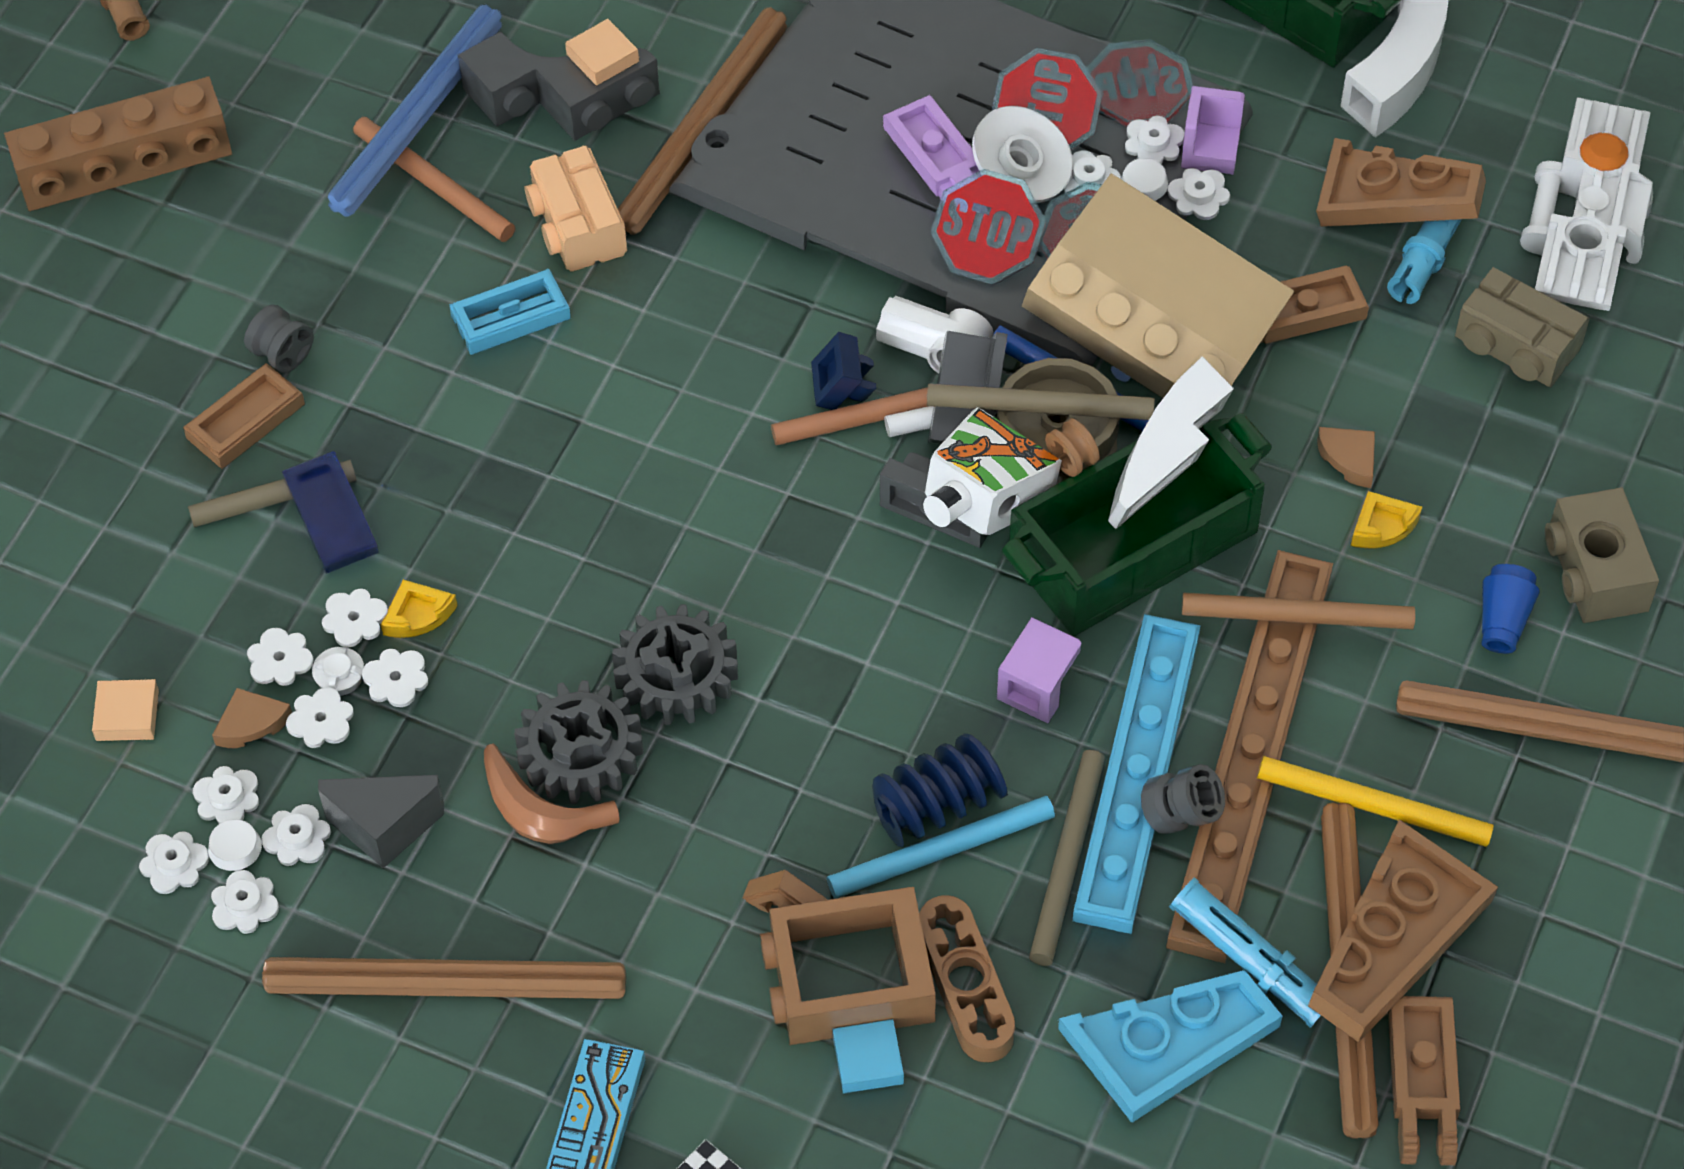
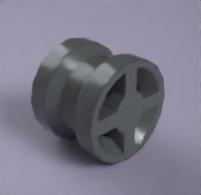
M271 304L264 307L251 320L245 332L244 344L254 355L267 356L268 363L277 371L287 373L294 370L306 358L312 347L314 334L308 325L302 321L292 322L286 310L279 305Z

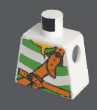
M977 407L934 451L931 457L925 488L927 498L923 504L925 514L933 524L939 527H945L955 519H959L978 533L991 535L1010 525L1011 509L1057 485L1062 460Z

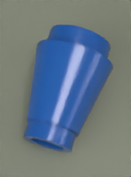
M1498 564L1493 566L1490 575L1483 579V637L1481 644L1487 650L1501 654L1513 653L1516 650L1517 642L1540 594L1539 588L1535 585L1537 577L1531 570L1514 564Z

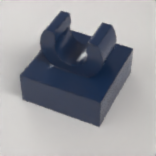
M838 332L811 362L815 405L829 410L837 409L847 397L855 401H865L877 389L876 383L862 379L872 369L874 362L871 358L859 354L858 338L856 336Z

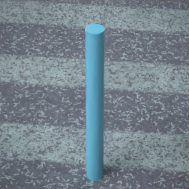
M1047 795L827 876L828 887L834 899L840 898L1055 817L1053 805Z

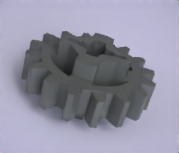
M680 604L676 615L668 616L663 606L656 607L655 620L649 621L646 617L639 614L635 617L636 633L623 629L619 633L621 647L613 649L612 652L615 668L613 669L616 689H623V697L626 696L629 699L630 706L640 702L642 718L647 720L656 711L663 712L664 724L671 725L675 714L683 713L685 719L690 724L695 722V710L700 707L711 715L716 712L715 696L724 699L731 697V681L738 680L739 675L738 660H736L735 639H727V627L724 622L710 627L709 611L703 609L695 618L688 616L686 604ZM669 656H673L675 662L674 664H672V661L669 658ZM676 665H679L682 673L678 672Z
M582 680L578 686V692L571 693L564 683L557 684L558 696L553 699L541 692L537 694L538 711L523 709L521 712L523 727L515 729L514 733L518 748L516 750L518 765L520 769L527 770L529 784L535 787L545 782L547 798L554 799L561 790L568 791L571 804H577L581 792L589 791L595 802L600 801L601 787L605 785L620 791L623 788L621 772L635 775L637 772L636 756L643 755L644 750L642 735H640L642 733L640 718L638 714H631L629 699L625 696L613 702L611 686L604 685L597 694L590 693L588 680ZM607 723L610 724L617 733V741L612 739L611 731L605 729ZM541 742L546 744L547 752L553 754L551 761L541 751Z

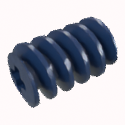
M967 733L956 739L955 748L944 743L935 749L934 758L929 754L923 753L915 758L913 767L905 763L900 764L894 768L893 778L882 773L873 779L872 784L874 803L882 826L894 843L901 848L904 846L901 830L904 827H907L917 839L925 836L923 818L928 817L938 829L946 826L943 808L948 806L961 819L967 815L964 798L969 796L975 805L982 809L987 806L984 788L989 786L1000 799L1008 795L1007 786L997 762L979 740Z

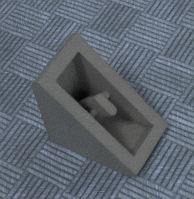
M438 775L318 780V792L326 819L382 868H385L444 815V800Z

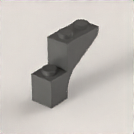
M502 32L458 54L463 90L497 127L514 117L525 114L532 107L540 103L567 134L576 141L592 131L602 129L608 122L631 109L645 105L651 98L660 94L657 59L648 50L638 48V63L597 86L568 56L543 57L531 54L512 43Z

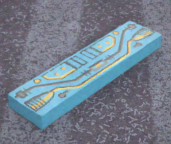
M584 1039L546 1169H615L645 1063L644 1051Z

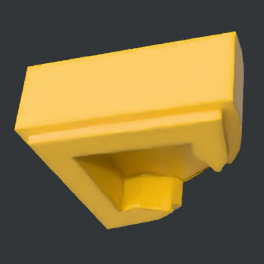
M1368 491L1352 536L1351 546L1358 548H1381L1401 541L1418 524L1422 506Z
M403 579L388 609L387 615L381 623L383 635L394 638H408L436 629L453 614L458 606L456 595Z

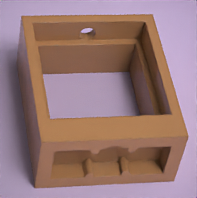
M914 887L769 909L771 932L760 934L765 970L777 968L780 986L769 988L775 1024L786 1023L790 1045L833 1039V1028L891 1019L894 1020L895 1029L935 1022L936 993ZM892 927L903 986L801 1002L791 942Z

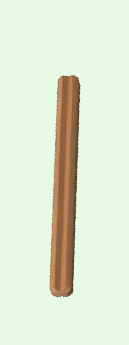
M768 7L760 13L618 207L626 232L635 235L642 230L668 194L670 186L691 160V148L696 138L711 119L726 113L787 29L785 23L787 17L782 11L777 12L773 8Z
M1407 680L1401 682L1398 690L1396 709L1401 715L1684 763V727Z
M1333 802L1323 807V814L1321 816L1331 955L1361 897L1355 809L1348 803L1337 804ZM1336 1026L1343 1132L1349 1138H1371L1375 1136L1378 1127L1372 1032L1370 1030L1358 1042Z
M270 957L264 962L262 982L265 991L269 994L620 999L624 997L626 991V969L624 964L620 962Z

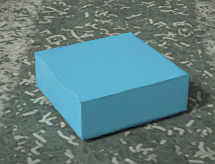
M893 1019L832 1029L843 1094L904 1084V1072Z

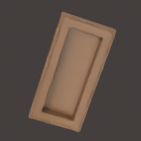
M265 363L183 427L186 439L223 469L304 406L303 394L270 365Z

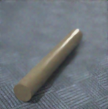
M347 460L190 505L188 509L195 528L357 480L351 460Z

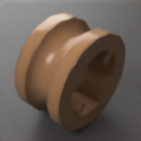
M1072 418L1064 422L1062 432L1055 429L1046 434L1045 442L1049 453L1062 460L1060 469L1068 476L1075 477L1082 473V464L1091 466L1099 461L1100 455L1095 440L1078 420Z

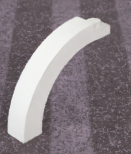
M1402 0L1397 5L1398 19L1382 44L1366 59L1346 72L1341 107L1375 138L1395 124L1412 107L1424 91L1433 74L1439 56L1449 0Z

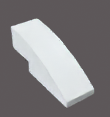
M1203 356L1176 381L1158 404L1129 455L1115 490L1108 519L1115 529L1196 462L1209 441L1199 429L1222 410L1233 388Z

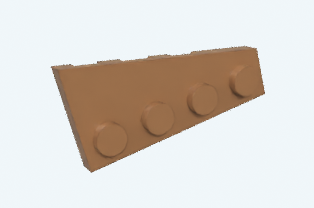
M1399 819L1389 843L1381 855L1371 879L1313 991L1308 1006L1353 1039L1360 1042L1492 903L1498 886Z

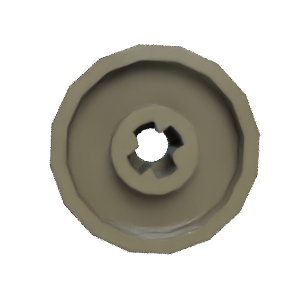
M1046 358L1026 364L1008 377L1002 387L1009 389L1117 395L1111 381L1096 368L1074 359ZM997 410V419L1046 451H1048L1045 442L1046 434L1055 429L1062 432L1063 423L1072 418L1078 420L1090 432L1099 450V461L1117 451L1120 418ZM1082 464L1083 470L1089 467L1088 465ZM1060 469L1057 484L1071 476H1068Z

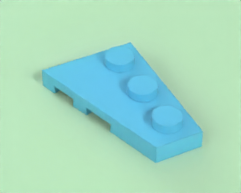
M1242 970L1174 988L1173 994L1136 1003L1135 999L1116 1003L1113 1004L1112 1010L1082 1018L1081 1013L1059 1018L1058 1030L1132 1123L1281 1026L1283 1016L1248 973Z

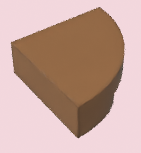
M1319 427L1317 444L1323 460L1328 461L1336 470L1344 474V479L1349 483L1371 488L1374 468L1375 432Z
M236 688L212 734L215 745L226 748L245 747V742L259 739L270 732L271 735L276 734L286 725V720L292 713L290 704Z
M787 870L749 880L743 895V899L747 903L769 913L772 905L785 907L828 900Z

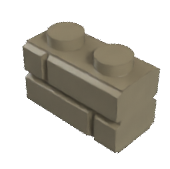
M1493 267L1481 281L1479 288H1476L1463 304L1455 337L1461 339L1471 352L1477 355L1489 354L1509 365L1511 370L1521 379L1526 381L1537 380L1551 388L1563 373L1565 367L1570 364L1580 351L1590 318Z

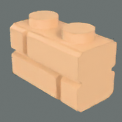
M585 145L565 151L560 157L555 154L533 161L532 165H530L532 184L525 186V194L533 216L543 214L546 224H542L541 229L549 254L555 255L560 253L566 269L570 272L592 266L598 260L602 263L624 256L625 252H627L625 224L591 149Z

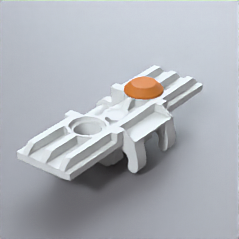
M1577 97L1563 163L1545 161L1537 166L1535 181L1538 184L1531 219L1529 226L1523 229L1520 238V244L1526 251L1542 256L1535 285L1536 290L1560 302L1610 311L1623 246L1628 250L1627 262L1631 264L1638 263L1644 246L1643 228L1645 219L1648 218L1652 207L1653 182L1639 173L1650 112ZM1558 192L1576 198L1573 217L1554 214Z

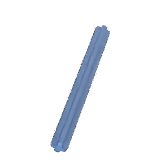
M481 5L475 10L328 193L330 200L328 206L333 212H339L344 217L354 214L461 79L458 54L490 38L502 27L500 22L502 15L497 9Z

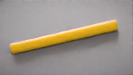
M1267 756L1262 757L1257 773V779L1337 803H1348L1357 809L1397 821L1400 819L1404 823L1484 847L1488 846L1492 836L1493 824Z

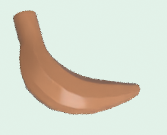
M489 744L484 749V764L494 803L506 822L521 836L533 841L553 844L565 842L590 829L619 823V812L615 801L584 808H566L556 805L533 792L512 768L495 744Z

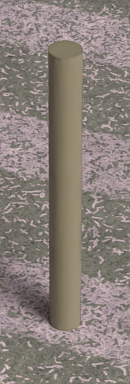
M928 383L927 406L976 409L979 407L982 410L1139 420L1150 419L1154 412L1155 398L930 383Z
M1085 750L1082 753L1032 943L1029 959L1041 966H1049L1053 963L1102 774L1105 756L1096 750Z

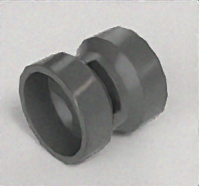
M1198 764L1179 770L1177 774L1165 773L1148 779L1143 785L1141 806L1145 819L1154 830L1161 834H1171L1186 829L1189 824L1201 826L1219 820L1224 812L1225 792L1221 780L1215 771L1207 765Z

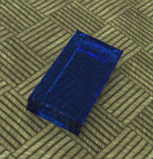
M335 451L282 471L284 482L326 574L378 553V545Z

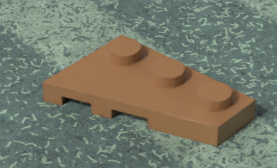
M1334 138L1316 212L1321 227L1475 219L1479 217L1486 178L1483 167L1480 164L1431 155H1423L1416 160L1396 157L1393 148L1375 146L1372 152L1353 149L1352 143L1349 140Z

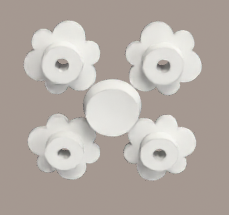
M1153 116L1149 121L1142 119L1134 120L1127 126V137L1129 139L1125 143V151L1132 156L1138 155V159L1130 162L1125 167L1122 177L1116 169L1112 168V159L1109 156L1099 155L1095 157L1091 152L1082 150L1072 155V174L1064 188V193L1069 199H1074L1088 191L1096 193L1110 173H1112L1154 201L1161 198L1168 189L1170 199L1177 202L1176 209L1181 215H1191L1194 213L1196 217L1202 220L1215 218L1219 213V206L1227 204L1230 200V193L1224 188L1225 178L1217 170L1200 172L1198 169L1189 168L1184 171L1183 178L1175 179L1168 184V178L1161 163L1163 160L1173 161L1179 157V146L1184 142L1185 132L1178 125H1167V120L1162 116Z
M356 589L350 595L336 593L331 595L326 601V611L328 614L322 619L323 629L327 633H334L336 642L343 647L327 649L314 661L312 653L306 649L304 635L300 633L288 635L281 628H270L262 634L260 643L251 645L247 650L248 659L252 662L250 667L252 679L260 684H268L275 680L277 684L287 686L294 682L295 674L306 673L312 668L313 678L321 689L317 690L313 697L309 695L298 697L294 702L296 711L291 713L286 720L289 734L297 738H304L305 744L310 748H318L325 741L331 744L341 743L349 736L350 727L347 721L353 717L354 711L350 703L341 702L340 696L347 695L356 690L362 678L365 684L370 686L369 694L372 700L383 702L388 699L389 703L395 707L410 705L415 699V691L424 690L428 685V676L423 672L425 661L423 656L417 651L409 650L400 654L395 649H386L380 654V660L370 661L364 666L361 656L356 651L347 648L357 645L362 638L372 640L378 637L380 634L379 624L382 623L388 612L386 603L381 599L371 598L369 592L365 589Z
M222 766L214 771L213 777L202 778L193 787L194 798L199 803V816L206 821L216 818L219 824L210 834L208 850L204 845L194 843L191 834L188 832H178L172 838L165 834L153 836L147 842L146 853L148 856L141 860L139 869L143 876L150 878L153 889L160 894L172 893L179 885L186 888L194 886L199 880L198 871L207 866L209 858L217 867L227 871H235L227 878L226 886L215 888L211 894L212 901L216 906L212 912V918L215 925L220 929L231 930L237 927L240 932L249 934L258 928L259 922H268L274 919L278 914L279 904L272 895L274 886L270 879L266 877L255 879L251 872L242 869L247 868L256 861L260 855L262 845L268 853L277 854L279 862L284 866H292L298 860L304 863H315L325 853L323 841L330 837L331 829L326 821L320 820L318 810L314 806L302 804L295 807L291 813L284 810L276 812L272 817L273 827L268 828L263 833L262 838H260L256 830L249 823L243 821L245 812H252L259 806V799L255 793L258 788L256 775L249 770H239L234 773L230 767Z

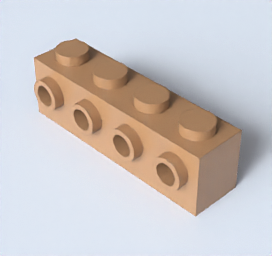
M209 76L4 133L29 212L232 155L223 114Z

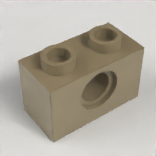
M1623 487L1557 499L1551 522L1545 525V541L1550 555L1558 556L1563 569L1562 584L1566 599L1569 603H1576L1583 623L1649 612L1659 578Z

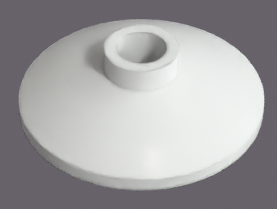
M1005 106L988 113L976 127L972 141V150L976 165L982 175L992 176L1021 185L1030 203H1041L1051 200L1068 184L1073 169L1070 147L1057 126L1042 114L1025 107Z

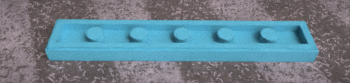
M1144 614L1073 911V922L1132 934L1155 830L1145 819L1141 806V793L1143 785L1148 779L1169 772L1201 625Z

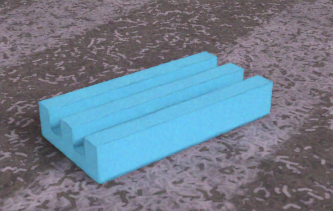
M550 269L449 304L451 317L454 323H457L459 333L462 339H465L470 355L571 319L569 305ZM545 291L548 292V293L542 294V295H540V296H537V297H534V298H531V299H529V300H526V301H523V302H520V303H519V301L522 300V299L531 297V296H533V295H536V294H539V293H542V292H545ZM499 308L498 311H495V312H493V313L484 315V316H482V317H479V318H476V319H473V320H469L470 318H473V317H475V316H478V315H481V314H484V313H486V312H489V311H492V310H495V309Z

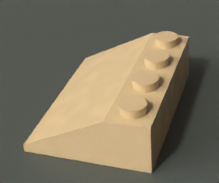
M1110 173L1028 287L1022 307L1164 398L1176 381L1202 356L1232 386L1294 293V290Z

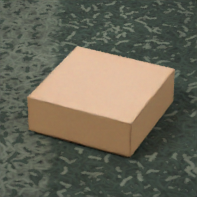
M609 19L565 42L567 56L596 86L639 62L638 49Z
M156 680L97 681L92 726L95 740H154L159 695Z

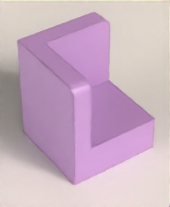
M1192 86L1185 126L1181 168H1195L1202 171L1217 170L1221 173L1234 175L1245 98L1244 93Z
M1031 617L998 669L997 699L1045 723H1049L1059 707L1061 681L1080 653L1081 641Z

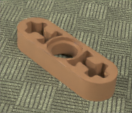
M943 895L934 897L923 905L919 913L933 977L963 1051L970 1058L979 1062L998 1061L1010 1052L1014 1043L1015 1019L969 906L954 896ZM939 918H946L949 925H955V943L957 948L950 952L949 943L944 931L941 928H936V920ZM971 966L980 971L984 980L977 988L965 991L954 987L948 977L958 967ZM983 1004V1013L989 1027L997 1028V1038L987 1041L983 1033H977V1013L975 1008Z

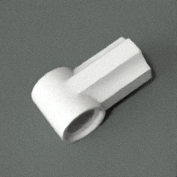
M895 296L894 298L889 297L882 309L876 328V340L926 358L932 369L939 374L944 337L947 331L992 338L994 332L988 320L973 310L959 308L951 311L948 315Z

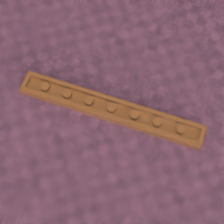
M1278 550L1265 597L1324 601L1334 563ZM1258 620L1215 770L1225 792L1224 812L1219 820L1199 826L1182 889L1195 877L1204 888L1236 915H1239L1274 783L1257 779V773L1263 756L1281 761L1318 624ZM1175 911L1166 948L1225 964L1227 955Z

